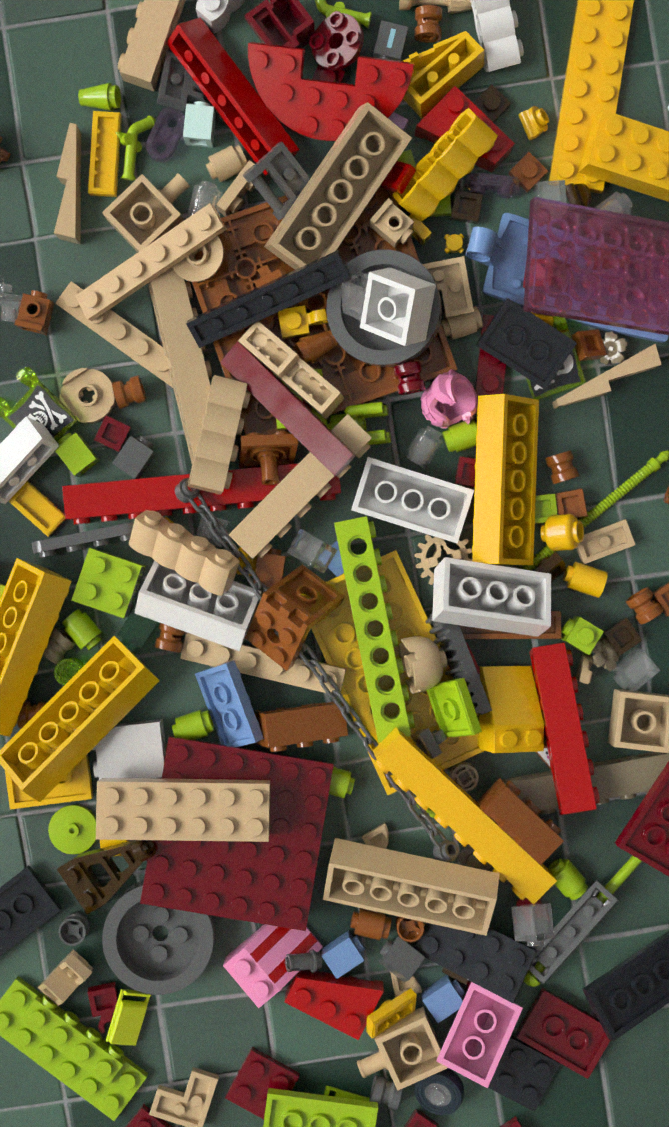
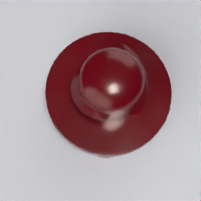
M340 11L332 12L328 18L321 22L315 33L310 37L309 45L312 48L315 60L325 69L333 71L344 69L358 59L363 46V29L359 22L351 15L341 13Z

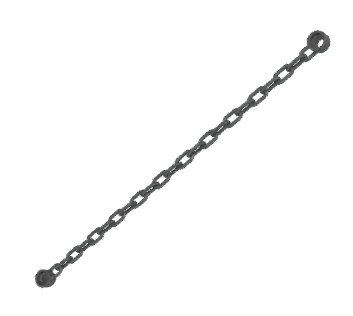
M189 478L183 479L175 487L176 497L181 502L191 503L225 550L231 552L237 559L241 557L246 566L242 569L238 565L237 569L245 576L253 587L254 593L261 600L262 595L258 590L263 588L266 591L268 588L260 581L249 561L238 550L224 526L208 508L206 501L199 493L200 490L189 487L190 491L187 487ZM196 497H198V499L202 503L201 505H199V507L194 501ZM204 512L208 513V515L212 519L211 521L208 519ZM217 526L224 534L221 538L214 529ZM226 543H229V544H230V546H231V547L233 548V550H234L233 552L230 550V548L228 547V545H227ZM248 574H251V575L253 576V578H254L255 581H256L255 583L253 582V580L250 578V576H249ZM304 642L299 656L310 667L319 680L321 687L340 709L346 722L363 741L364 747L371 757L377 760L368 744L373 742L375 747L379 745L378 742L370 735L356 711L348 704L336 683L325 672L318 662L316 655ZM305 650H307L313 658L310 661H308L302 653L305 652ZM316 666L323 675L320 676V674L315 669ZM327 681H329L335 689L332 692H330L327 686L324 684ZM338 697L340 698V700H341L342 703L344 704L343 707H342V705L340 704V702L337 700ZM350 711L357 720L353 723L347 716ZM360 728L365 733L366 737L362 735V733L359 730ZM389 771L385 774L394 789L400 793L411 813L422 824L434 843V858L439 861L453 862L459 852L457 845L445 838L443 833L427 815V811L415 801V796L410 790L407 791L410 798H407L403 790L394 782L390 776L393 774ZM417 804L423 813L418 815L412 806ZM426 820H427V822L430 824V826L432 827L431 830H430V828L427 826V824L425 823ZM439 835L443 841L437 842L434 836Z

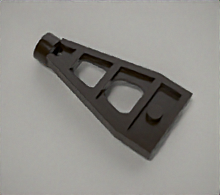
M133 840L80 853L57 868V871L86 914H89L106 904L142 863L156 854V846L153 840ZM121 853L129 867L121 872L112 856ZM98 863L103 865L111 877L106 886L101 885L89 867L90 865Z

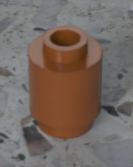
M359 908L358 912L353 911L350 928H354L355 935L376 940L381 938L387 939L392 917L386 916L385 913Z

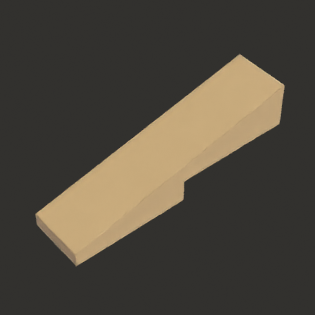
M70 123L56 176L66 186L54 234L60 240L80 244L81 131L77 124Z
M259 321L255 322L238 340L240 344L323 418L327 419L344 400L340 391L305 363L297 353Z
M656 344L552 402L553 408L557 409L605 395L611 391L609 382L659 367L661 361Z

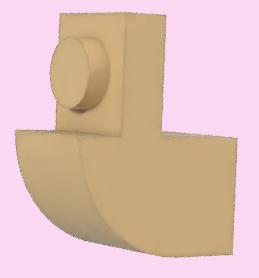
M72 950L38 988L59 1006L64 1003L78 985L91 975L93 967L76 951Z

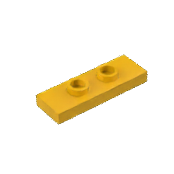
M93 111L88 194L90 196L117 197L120 139L115 132H121L122 115L120 112Z

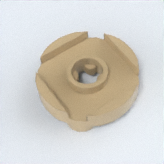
M89 368L74 370L66 376L62 383L63 386L60 394L61 406L75 420L81 423H96L103 420L105 416L111 413L112 408L116 404L111 380L98 370ZM84 389H87L89 392L94 390L95 395H93L92 402L89 403L87 400L82 402L81 398L84 396L82 391Z

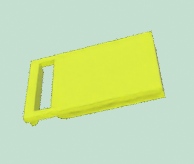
M121 989L106 1037L107 1042L136 1046L151 994ZM123 994L146 997L145 1002L122 1000Z

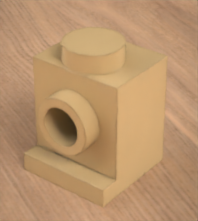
M389 198L370 219V227L394 248L399 242L405 244L414 233L411 229L414 221L396 207ZM395 219L399 222V226L392 227L389 221Z

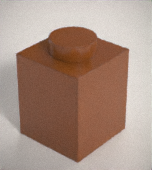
M270 549L262 558L257 557L255 573L266 587L271 588L283 579L286 556H281L282 550Z

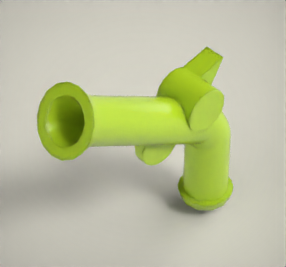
M315 0L317 9L326 18L332 12L340 11L354 17L359 24L367 28L370 26L372 12L362 13L345 9L343 2H336L332 6L328 5L326 0Z
M149 115L147 118L133 123L127 133L115 132L121 144L126 145L124 172L120 179L136 180L134 175L136 153L142 150V145L138 142V135L141 132L156 127L157 123L153 116Z

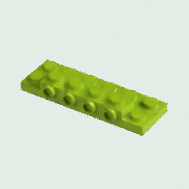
M19 976L0 999V1036L115 1121L145 1081L148 1073L124 1056L123 1051L117 1045L108 1044L102 1039L101 1034L97 1030L84 1026L80 1023L77 1015L70 1011H64L46 995L40 993Z

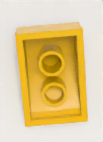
M480 666V681L492 711L479 715V724L482 730L479 733V749L491 753L544 751V721L531 666Z

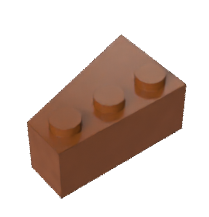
M334 701L305 704L292 708L278 707L276 710L265 712L253 710L264 738L255 744L270 748L271 752L287 750V745L297 744V747L313 746V741L323 740V743L339 742V737L348 736L347 722Z
M499 778L477 803L488 817L490 816L505 833H508L524 851L541 865L564 842L559 835L562 830L551 819L545 822L538 815L541 810L530 799L527 802L522 800L518 796L522 791L511 780L505 783Z

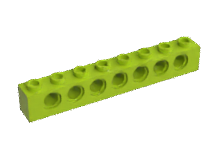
M367 516L336 522L334 526L378 743L382 742L395 727L409 737L411 736L410 729L415 728L412 711L406 712L405 701H409L407 685H401L399 674L404 673L401 657L395 658L393 647L398 646L396 631H390L388 620L393 619L390 603H384L383 592H387L385 576H379L377 565H382L379 548L373 549L371 538L376 537L374 522H368ZM359 538L365 541L367 548L363 554L356 555L351 551L350 545L354 539ZM365 565L371 569L372 577L366 582H361L356 577V571L360 566ZM367 593H373L377 597V605L372 609L363 607L361 602L362 597ZM374 620L380 621L383 625L381 634L377 636H372L367 632L368 624ZM377 648H384L388 651V658L383 663L374 661L372 657L373 652ZM384 675H389L394 679L393 686L388 690H383L378 686L379 679ZM388 703H396L399 706V712L396 716L389 717L384 714V707Z

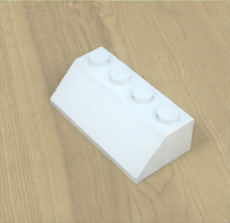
M368 457L351 510L458 543L474 490Z

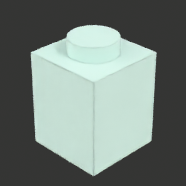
M201 101L194 102V105L186 104L183 132L186 145L213 148L216 122L214 106Z

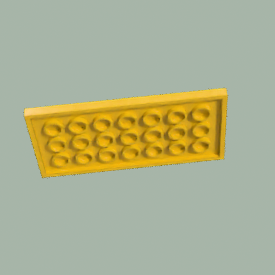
M395 550L381 556L382 565H377L379 576H385L387 592H383L384 603H390L393 619L388 620L390 631H396L398 646L393 648L395 658L400 657L399 643H402L401 639L422 636L434 641L436 636L429 632L432 627L425 622L428 618ZM360 566L356 571V577L359 581L366 582L372 577V571L368 566ZM342 574L326 582L345 596L342 604L311 629L327 664L347 668L341 694L356 711L370 735L378 742L345 575ZM373 593L365 594L361 600L363 607L367 609L374 608L377 605L376 595ZM302 594L306 598H311L306 594ZM377 620L371 621L367 626V632L372 636L381 634L383 630L382 623ZM377 648L372 656L374 661L378 663L385 662L388 658V651L384 648ZM448 665L443 667V676L440 681L453 679V676L445 674L449 669ZM406 671L403 674H399L401 685L406 684L405 680L410 679ZM389 675L382 676L378 681V686L383 690L390 689L394 684V679ZM407 687L409 701H405L406 712L412 711L415 728L410 729L411 734L428 728L430 732L438 731L439 727L427 690L412 694ZM388 703L384 707V714L389 717L396 716L399 712V706L396 703ZM350 711L353 721H357ZM360 728V732L364 737H366L365 733ZM479 733L469 736L448 737L445 741L438 744L442 753L431 760L444 770L484 752V750L479 749ZM373 742L368 744L372 751L376 748ZM369 754L387 795L396 792L397 790L391 785L385 773L375 764L376 760ZM390 775L393 780L396 779L394 775Z

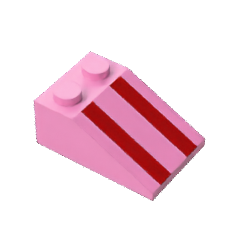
M264 924L225 957L223 966L255 1005L260 1008L299 972H287L285 966L286 954L309 953V950L312 949L319 952L323 945L308 927H306V931Z

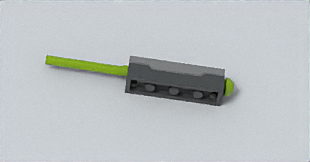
M631 856L605 887L596 880L535 949L537 953L524 980L525 984L535 987L541 984L540 981L544 984L550 980L619 902L613 894L640 865L641 860Z

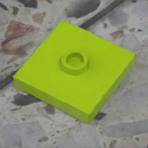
M465 678L440 681L433 688L427 690L439 730L442 729L447 738L476 735L482 732Z

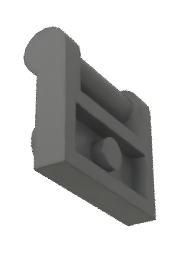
M283 142L275 145L243 174L248 183L251 182L274 210L272 214L277 220L285 217L310 180V177ZM264 170L267 171L288 198L283 204L260 176Z

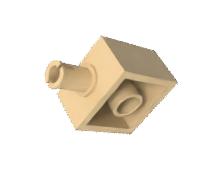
M177 173L162 190H157L142 174L102 213L121 236L139 252L184 221L172 203L190 186Z
M614 689L608 743L613 747L669 753V695Z
M424 1006L416 1009L413 1013L376 1036L375 1042L379 1052L357 1061L363 1078L384 1068L389 1070L397 1090L448 1068L436 1061L442 1046Z

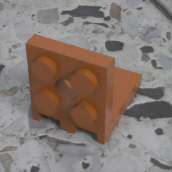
M302 564L263 593L245 639L288 671L294 666L310 629L340 606L345 596ZM302 594H306L311 598H306ZM274 629L278 631L279 637L275 634Z

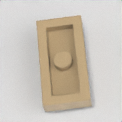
M250 160L216 204L218 211L224 216L230 215L231 212L236 213L243 204L244 200L242 197L248 190L251 192L255 189V186L251 182L248 183L243 177V174L255 165Z
M624 519L584 534L583 541L578 544L576 549L582 564H586L635 545L628 523Z

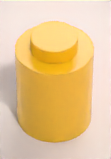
M575 562L573 566H567L563 581L567 582V588L599 598L604 590L608 573Z

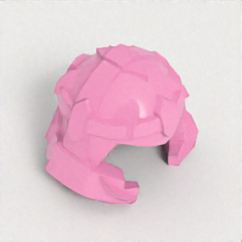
M452 369L449 372L439 374L421 396L422 413L426 420H430L431 424L436 427L448 428L460 420L465 421L469 425L470 421L475 419L478 399L474 387L465 376Z

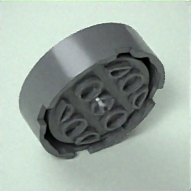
M374 250L352 259L346 264L351 278L331 287L327 298V319L336 341L356 359L377 367H394L420 356L435 339L442 318V301L431 274L413 257L394 250ZM393 268L436 285L425 341L403 346L360 328L369 272Z
M143 879L125 890L110 910L103 928V951L113 973L130 988L152 995L174 993L189 986L205 970L215 944V917L140 904ZM159 925L165 926L169 931L168 937L163 939L156 938L154 928Z

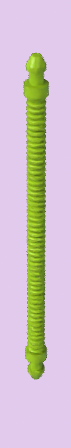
M662 451L658 457H652L641 470L633 474V477L631 476L619 488L611 492L606 499L604 498L603 501L595 505V508L593 507L592 510H589L588 517L579 519L583 527H587L600 514L608 510V507L610 508L611 505H614V503L635 488L638 483H641L652 472L658 471L661 468L660 465L664 461L669 460V451ZM546 545L541 552L539 551L534 556L533 565H522L519 569L533 571L535 567H538L542 559L554 554V551Z

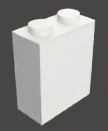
M163 719L117 724L92 749L96 750L97 761L93 762L94 776L99 777V780L101 778L162 777L166 756Z

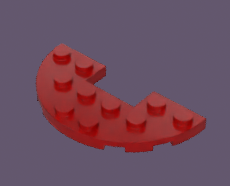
M255 42L248 43V59L252 79L267 108L290 129L304 136L324 141H336L357 109L367 102L389 118L405 97L415 67V63L359 56L355 85L303 78L305 49Z

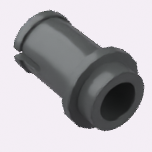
M314 949L309 950V953L286 954L287 972L301 970L316 972L317 969L322 967L321 954Z

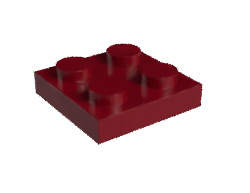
M251 1047L230 1085L225 1099L264 1120L268 1088L292 1091L299 1078V1072Z

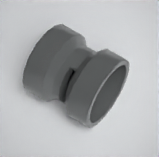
M73 912L65 918L58 930L59 937L64 944L76 946L85 939L91 928L88 916L82 912Z
M375 1075L369 1101L378 1102V1105L381 1103L386 1104L388 1108L397 1110L402 1089L397 1090L394 1081L389 1082L384 1077Z

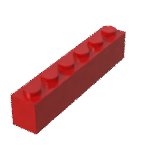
M201 17L178 24L166 44L253 160L257 163L279 142H283L290 153L295 156L300 149L270 109L267 108L261 97Z
M565 643L531 648L529 652L544 721V734L559 815L596 810V804L600 803L598 789L596 786L592 787L590 777L594 775L592 760L587 759L585 748L589 747V741L586 731L581 730L580 720H583L584 717L581 704H576L575 693H578V684L576 677H571L569 667L573 666L571 650H566Z

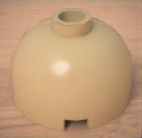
M415 636L401 639L402 643H399V656L402 660L403 670L410 677V679L405 680L409 691L414 694L433 688L440 682L443 676V667L447 666L445 652L443 650L439 651L437 645L426 637Z

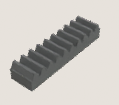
M431 614L425 622L426 624H433L434 627L429 632L438 636L433 642L441 645L439 651L443 650L446 654L447 665L450 668L445 674L453 676V679L465 678L477 716L492 711L460 626L432 621L433 614Z

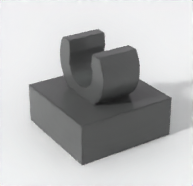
M429 728L421 729L410 736L414 744L430 759L442 753L438 744L447 739L442 729L434 730L433 732H430Z

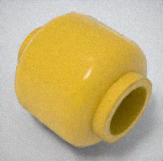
M572 514L552 515L547 518L545 525L541 527V539L553 551L573 550L583 541L584 527L582 522Z

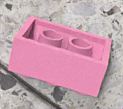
M471 982L436 1061L488 1088L523 1007L511 1003Z

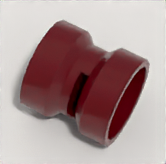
M420 361L408 362L393 367L394 374L399 380L397 386L399 395L413 394L426 390L425 382L420 376L422 371Z

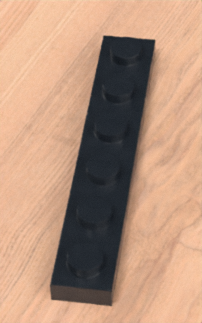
M339 250L191 318L187 320L186 325L198 347L201 348L350 279L351 274Z

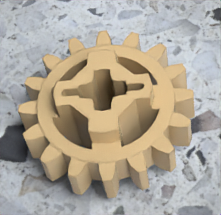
M427 534L424 536L427 543H418L417 545L422 549L421 553L414 554V557L421 560L415 567L423 568L424 570L420 577L429 576L428 584L430 585L434 583V573L429 568L437 567L439 564L437 558L441 556L442 550H444L445 554H450L451 558L472 561L471 558H468V554L472 553V549L465 548L469 541L468 539L458 540V543L455 544L459 549L452 550L447 547L444 539L435 536L431 538ZM434 543L436 550L432 557L426 558L429 547Z

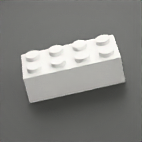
M445 557L434 569L432 621L538 637L551 627V574Z
M154 561L139 591L135 614L240 651L255 614L259 598L254 593L253 588L233 581L232 587L224 595H215L202 588L199 583L189 581L180 576L175 570L166 568Z

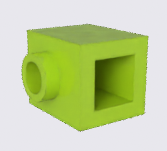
M574 616L573 619L570 618L562 629L564 634L561 640L579 651L590 655L604 631L583 618Z

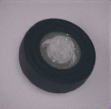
M447 1068L416 1082L414 1092L419 1104L427 1111L437 1115H449L457 1111L462 1104L464 1085L460 1077L454 1071Z

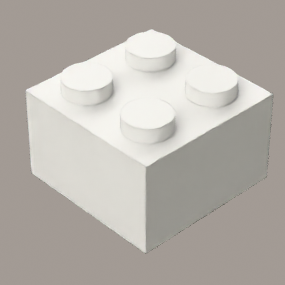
M393 268L369 272L360 328L403 346L425 341L436 285Z

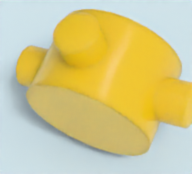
M461 233L459 235L446 234L444 236L447 240L444 251L447 254L449 252H459L461 254L464 251L462 248L464 236Z

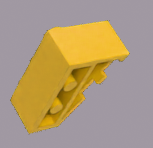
M464 31L434 44L433 48L418 54L415 52L410 54L409 58L403 61L415 63L410 86L403 98L404 101L423 119L454 86L459 88L484 67V49L467 31Z

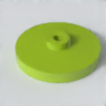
M70 804L60 808L52 816L49 823L48 832L51 842L58 850L66 854L85 852L96 841L95 815L85 806Z

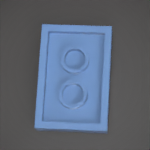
M235 660L195 673L221 745L239 747L264 739Z

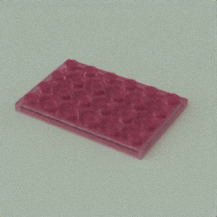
M534 197L530 200L523 311L669 335V222Z

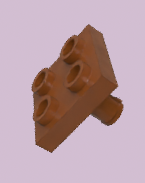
M287 431L276 432L272 435H262L261 433L253 432L246 436H241L238 455L239 468L261 467L262 484H278L277 466L294 464L298 439Z

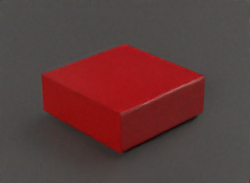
M396 161L380 186L384 189L403 194L416 169L410 164Z

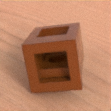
M31 290L30 295L23 293L18 317L15 319L14 325L22 330L47 335L54 303L47 299L48 295L43 292ZM36 305L38 307L37 312L30 314L31 306Z

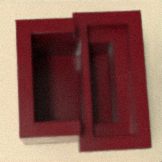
M265 0L245 15V20L263 44L303 48L309 43L311 35L315 33L314 20L299 0H270V2Z

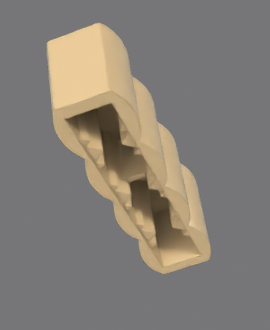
M214 375L209 389L188 487L220 495L224 488L229 489L232 479V473L228 472L230 461L235 462L238 452V446L234 445L236 434L241 435L244 425V419L240 418L241 409L247 408L250 399V392L246 391L247 383Z
M145 510L135 517L129 541L130 547L135 551L152 557L158 564L175 570L180 576L189 581L199 583L202 588L215 595L222 596L232 587L240 561L231 552L215 548L204 537L193 536L180 524L169 523L156 511Z

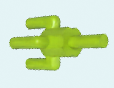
M383 402L347 406L345 414L331 415L330 424L326 425L332 430L348 414L371 437L367 442L369 445L391 443L390 432H386L385 429L367 431L365 418L389 415L388 405H383Z

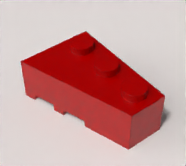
M454 86L416 125L414 136L420 139L424 138L435 144L443 134L450 130L458 116L469 108L498 135L491 150L478 157L475 163L476 166L492 173L511 154L515 143Z
M301 970L292 978L285 992L284 1003L359 1040L367 1025V1016L373 1013L384 992L383 981L357 979L354 976H341L336 979L332 973Z

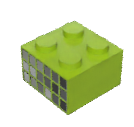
M89 548L71 601L121 618H127L130 615L146 565L96 548Z

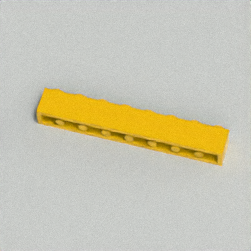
M397 727L373 750L377 759L375 764L385 774L390 771L396 777L394 781L403 791H412L416 795L415 801L425 811L430 808L436 814L434 818L443 828L446 829L448 826L456 832L454 837L464 847L469 844L475 850L473 854L482 864L485 865L488 862L494 867L492 872L499 873V879L503 883L508 880L513 885L511 889L521 900L527 898L535 904L557 882L554 875L543 863L541 865L538 864L508 833H505L490 816L488 817L481 810L479 804Z

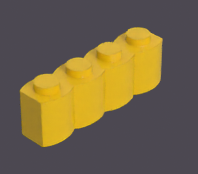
M466 109L454 121L450 130L438 139L430 153L425 155L415 166L416 172L403 194L394 192L392 196L399 205L421 222L424 221L427 217L434 214L439 201L454 191L458 180L473 170L478 157L491 150L498 135L471 109Z

